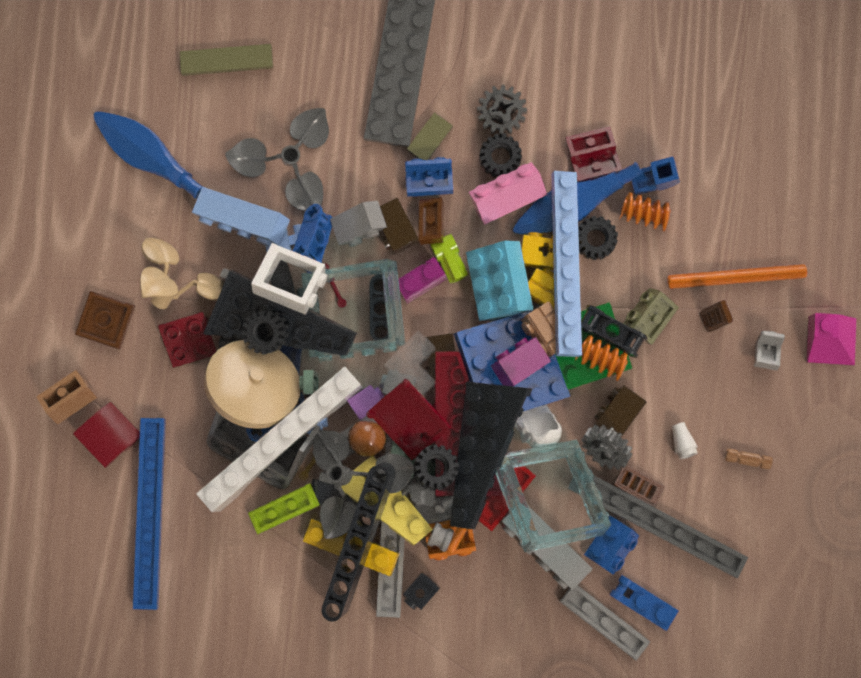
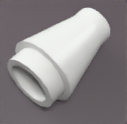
M685 423L673 425L671 428L673 431L675 454H678L679 459L689 458L698 454L696 450L698 446Z

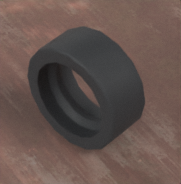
M280 260L270 279L271 285L296 295L288 263Z

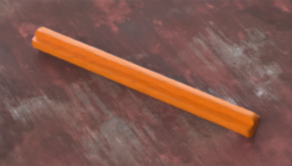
M804 264L675 274L668 276L667 284L670 289L800 279L807 277V267Z

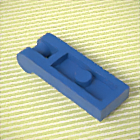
M621 575L618 580V586L615 590L612 589L609 595L667 631L679 610ZM627 588L633 590L629 598L623 596Z

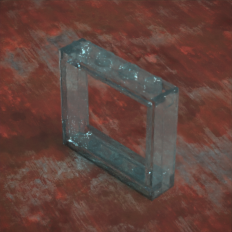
M384 259L325 269V274L328 275L326 283L382 273L389 339L355 343L346 356L309 349V356L311 358H318L319 362L333 361V356H340V359L354 358V353L361 352L362 356L375 355V350L383 349L384 353L397 351V347L406 346L397 261ZM301 273L303 294L314 273ZM317 297V301L314 307H309V309L320 314L319 301Z
M577 439L508 452L501 467L497 468L495 474L524 553L603 536L610 528L611 523L608 518L610 515L605 511L602 495L595 486L593 473L587 466L585 453L581 451ZM566 458L592 525L539 536L514 468Z

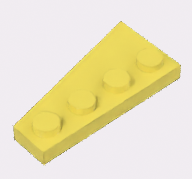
M371 456L353 471L369 472L375 466L377 460ZM352 476L351 481L347 485L341 486L345 494L351 497L357 504L367 477ZM371 491L370 498L373 502L377 503L378 496L375 492ZM401 491L389 493L380 520L414 546L433 529L405 495L402 496Z

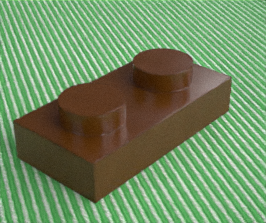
M442 197L420 199L418 237L420 245L443 243L444 201Z

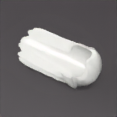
M547 404L524 411L522 416L518 417L515 427L521 434L522 443H528L530 447L537 450L551 448L561 438V425L556 421L555 415L551 413Z

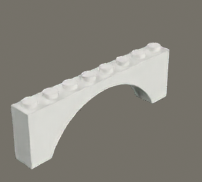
M346 367L342 368L202 488L197 495L211 512H221L284 451L318 423L348 403V399L364 388Z

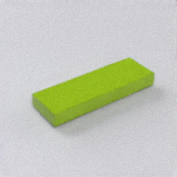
M307 484L248 512V515L256 533L260 534L320 506L311 484Z

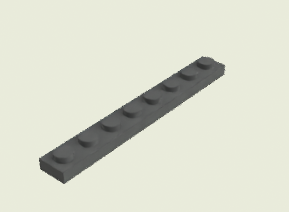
M579 467L567 489L737 579L749 558Z

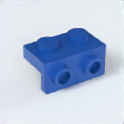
M437 157L433 160H422L417 158L405 162L407 197L453 194L452 159Z
M610 515L584 555L614 575L616 571L623 567L624 559L628 553L636 547L639 535Z

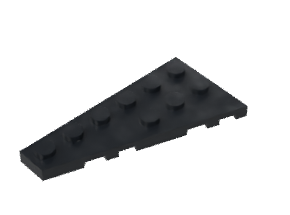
M230 270L203 333L205 335L223 336L224 338L245 339L246 335H242V331L245 328L242 326L243 323L247 322V317L264 309H272L274 313L279 312V317H284L286 319L284 324L289 326L286 329V332H289V337L285 338L287 342L284 346L346 356L349 354L358 334L311 309H308L305 315L254 294L251 284L253 280L234 270ZM261 323L258 327L260 338L265 341L272 339L274 332L271 325Z
M466 382L457 459L459 467L457 468L458 474L455 477L450 526L476 529L486 504V495L489 488H492L494 485V475L497 468L502 465L515 433L513 430L518 417L522 416L524 411L522 408L526 397L530 396L532 388Z

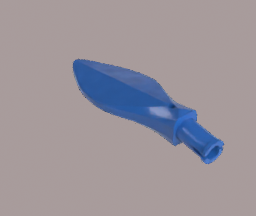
M106 112L94 113V120L113 151L132 167L165 178L175 186L185 189L195 199L198 198L204 186L192 178V174L186 171L174 159L161 139L151 129L127 117Z
M634 162V164L617 173L613 171L600 178L577 182L578 222L589 215L607 197L624 188V184L642 176L643 173L638 163ZM552 190L546 196L538 199L523 214L513 228L514 233L553 232Z

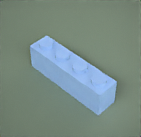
M202 187L192 210L193 214L200 217L198 221L205 225L212 226V223L218 225L217 228L225 232L231 233V230L238 231L237 235L249 240L251 236L255 237L257 242L266 246H270L271 243L280 246L290 219L279 212Z

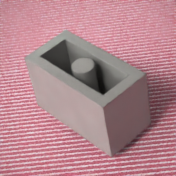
M378 201L362 202L330 219L338 244H349V247L363 243V238L370 239L378 236V231L387 227Z

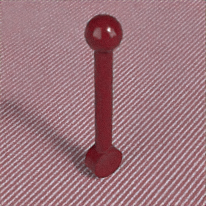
M323 263L325 264V274L328 275L327 278L338 299L337 304L340 308H344L347 302L341 297L329 272L330 266L327 263Z

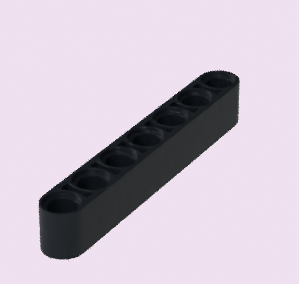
M383 462L377 464L368 472L322 605V616L327 621L335 622L349 611L395 479V468L390 463ZM379 469L384 470L386 473L385 480L379 478ZM371 491H372V492H375V493L377 494V496H378V502H377V503H375V502H373V501L371 500V498H370V493H371ZM363 514L370 518V525L363 522ZM355 536L362 540V547L355 544ZM347 559L354 562V569L348 567ZM340 581L346 584L347 591H343L340 588ZM332 603L338 606L339 613L333 611Z

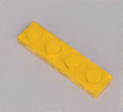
M311 519L303 542L340 556L347 533L337 538L326 539L324 538L321 522ZM355 536V544L362 547V540ZM372 542L364 566L387 576H392L400 553Z

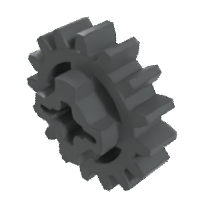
M502 84L501 90H497L495 86H492V93L485 91L484 96L486 99H479V103L482 106L477 107V112L482 114L478 117V120L485 121L483 124L484 129L491 127V134L498 130L500 136H502L504 131L511 135L513 127L516 130L520 129L518 122H525L526 118L522 115L527 114V108L523 107L526 104V99L520 100L521 92L514 94V87L512 86L509 90H505L504 84ZM493 99V107L487 110L489 102ZM502 107L503 110H506V114H502L501 111H498V108ZM518 110L516 118L511 121V114Z
M594 425L593 428L589 427L581 439L583 442L582 448L587 449L586 455H592V461L598 462L602 467L605 464L611 470L613 466L617 470H620L621 466L624 468L633 455L631 453L632 447L627 445L629 441L622 439V434H617L613 428L607 430L605 425H602L600 428L597 425Z

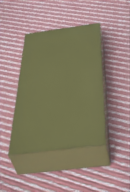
M434 112L409 145L407 151L418 159L429 160L452 130L453 125Z

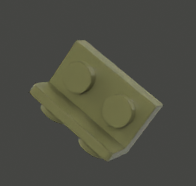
M649 288L640 296V301L635 308L629 311L623 324L645 334L648 337L645 342L652 345L679 307L661 291Z

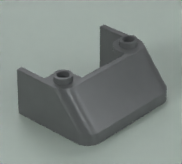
M216 411L206 440L207 445L217 454L234 462L256 442L248 437L246 427L230 422ZM316 425L308 437L303 435L257 477L278 489H286L309 453L320 427ZM252 428V435H262V428Z

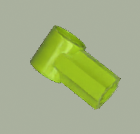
M452 234L443 237V243L430 244L450 284L468 276L467 270L458 254L460 252Z

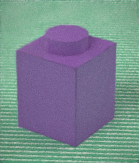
M369 385L347 401L359 420L366 416V412L377 404L384 395L378 387L373 389Z

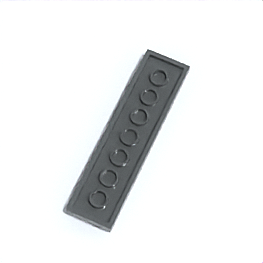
M388 0L364 134L365 141L407 148L411 143L435 0Z

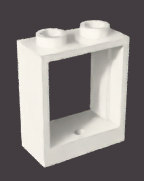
M272 243L251 284L254 294L306 315L309 307H314L318 297L316 293L319 287H324L328 275L325 274V264ZM280 260L314 273L302 298L268 284Z

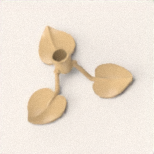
M146 238L141 246L144 256L153 263L163 264L164 270L162 272L158 268L147 267L142 271L140 276L142 298L151 297V302L155 307L166 309L172 299L177 300L182 293L192 286H196L198 294L217 301L224 285L220 278L210 273H200L196 277L197 281H191L178 291L176 283L167 275L169 264L176 265L179 262L177 251L172 245L161 239Z

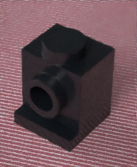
M422 571L403 593L406 596L404 602L413 610L417 607L422 610L438 592L440 586ZM417 589H423L425 595L419 598L415 592Z

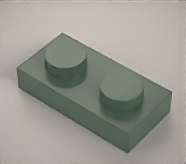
M303 370V376L299 378V388L303 390L304 395L310 397L319 389V374L314 370Z

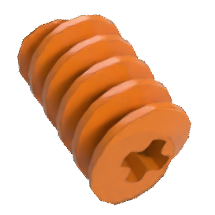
M629 192L623 201L619 220L625 214L626 222L635 217V224L638 225L641 219H643L644 227L653 222V229L656 230L659 224H662V232H665L671 212L669 202H665L661 207L660 200L657 199L651 205L650 197H647L642 202V195L639 194L633 200V193Z
M589 335L582 343L581 364L584 365L590 360L591 369L598 364L599 373L608 369L607 377L616 373V381L618 382L628 362L627 352H623L618 356L619 348H614L610 352V344L607 343L601 348V340L598 339L593 344V336Z

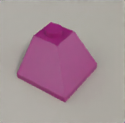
M814 313L808 316L807 363L854 366L856 318L826 313Z

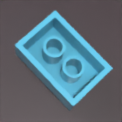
M501 241L466 252L479 321H496L533 311L520 241Z

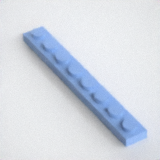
M553 171L551 177L556 356L580 357L582 355L577 172Z

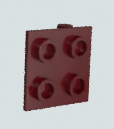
M203 312L158 325L173 368L211 357L217 352L212 335L203 334L208 323L207 316Z

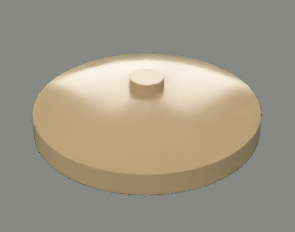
M241 340L229 343L213 355L205 372L204 386L210 403L221 416L239 426L258 429L278 424L293 411L300 396L299 375L295 366L280 350L261 355V352L257 354L254 352V348L250 350L247 347L250 345L249 342L244 343Z

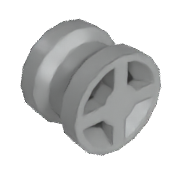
M436 522L427 545L438 546L441 551L445 552L452 539L454 530L442 528L441 524Z

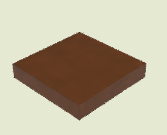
M90 291L75 335L121 350L135 305Z

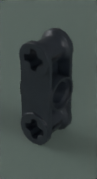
M587 305V311L581 320V330L619 348L621 352H627L628 356L637 358L639 348L643 341H647L648 337L642 332L606 315L598 308ZM594 316V318H593V320L591 321V323L588 324L589 321H590V319H591V317ZM608 326H614L618 330V335L616 337H609L605 329ZM636 339V341L634 342L633 346L630 347V345H631V343L633 342V340Z

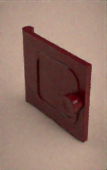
M404 379L366 412V416L369 419L373 418L411 460L451 429L446 420L408 379Z

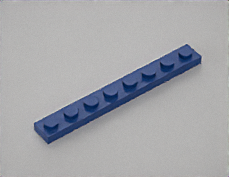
M141 418L133 609L157 610L159 608L166 419Z

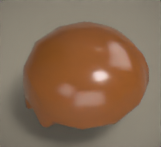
M358 421L349 429L347 439L350 448L355 453L369 457L378 454L384 448L386 436L384 430L376 422Z

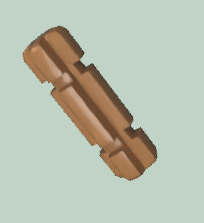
M727 449L725 454V460L728 462L736 463L737 461L738 464L753 467L760 466L763 469H771L773 458L770 456L762 455L760 457V454L745 451L738 452V450Z

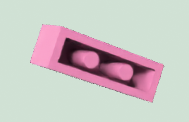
M531 162L521 165L518 169L508 174L500 175L487 184L477 186L469 194L478 216L485 225L546 196L547 192L540 172Z

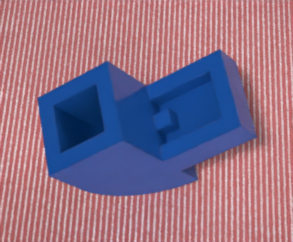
M672 156L650 162L651 166L641 169L643 175L632 180L636 196L655 190H665L679 184L680 178L675 158Z

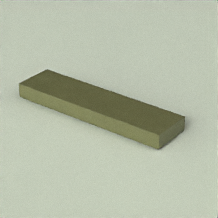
M262 44L180 51L182 76L272 69L274 68L272 45Z

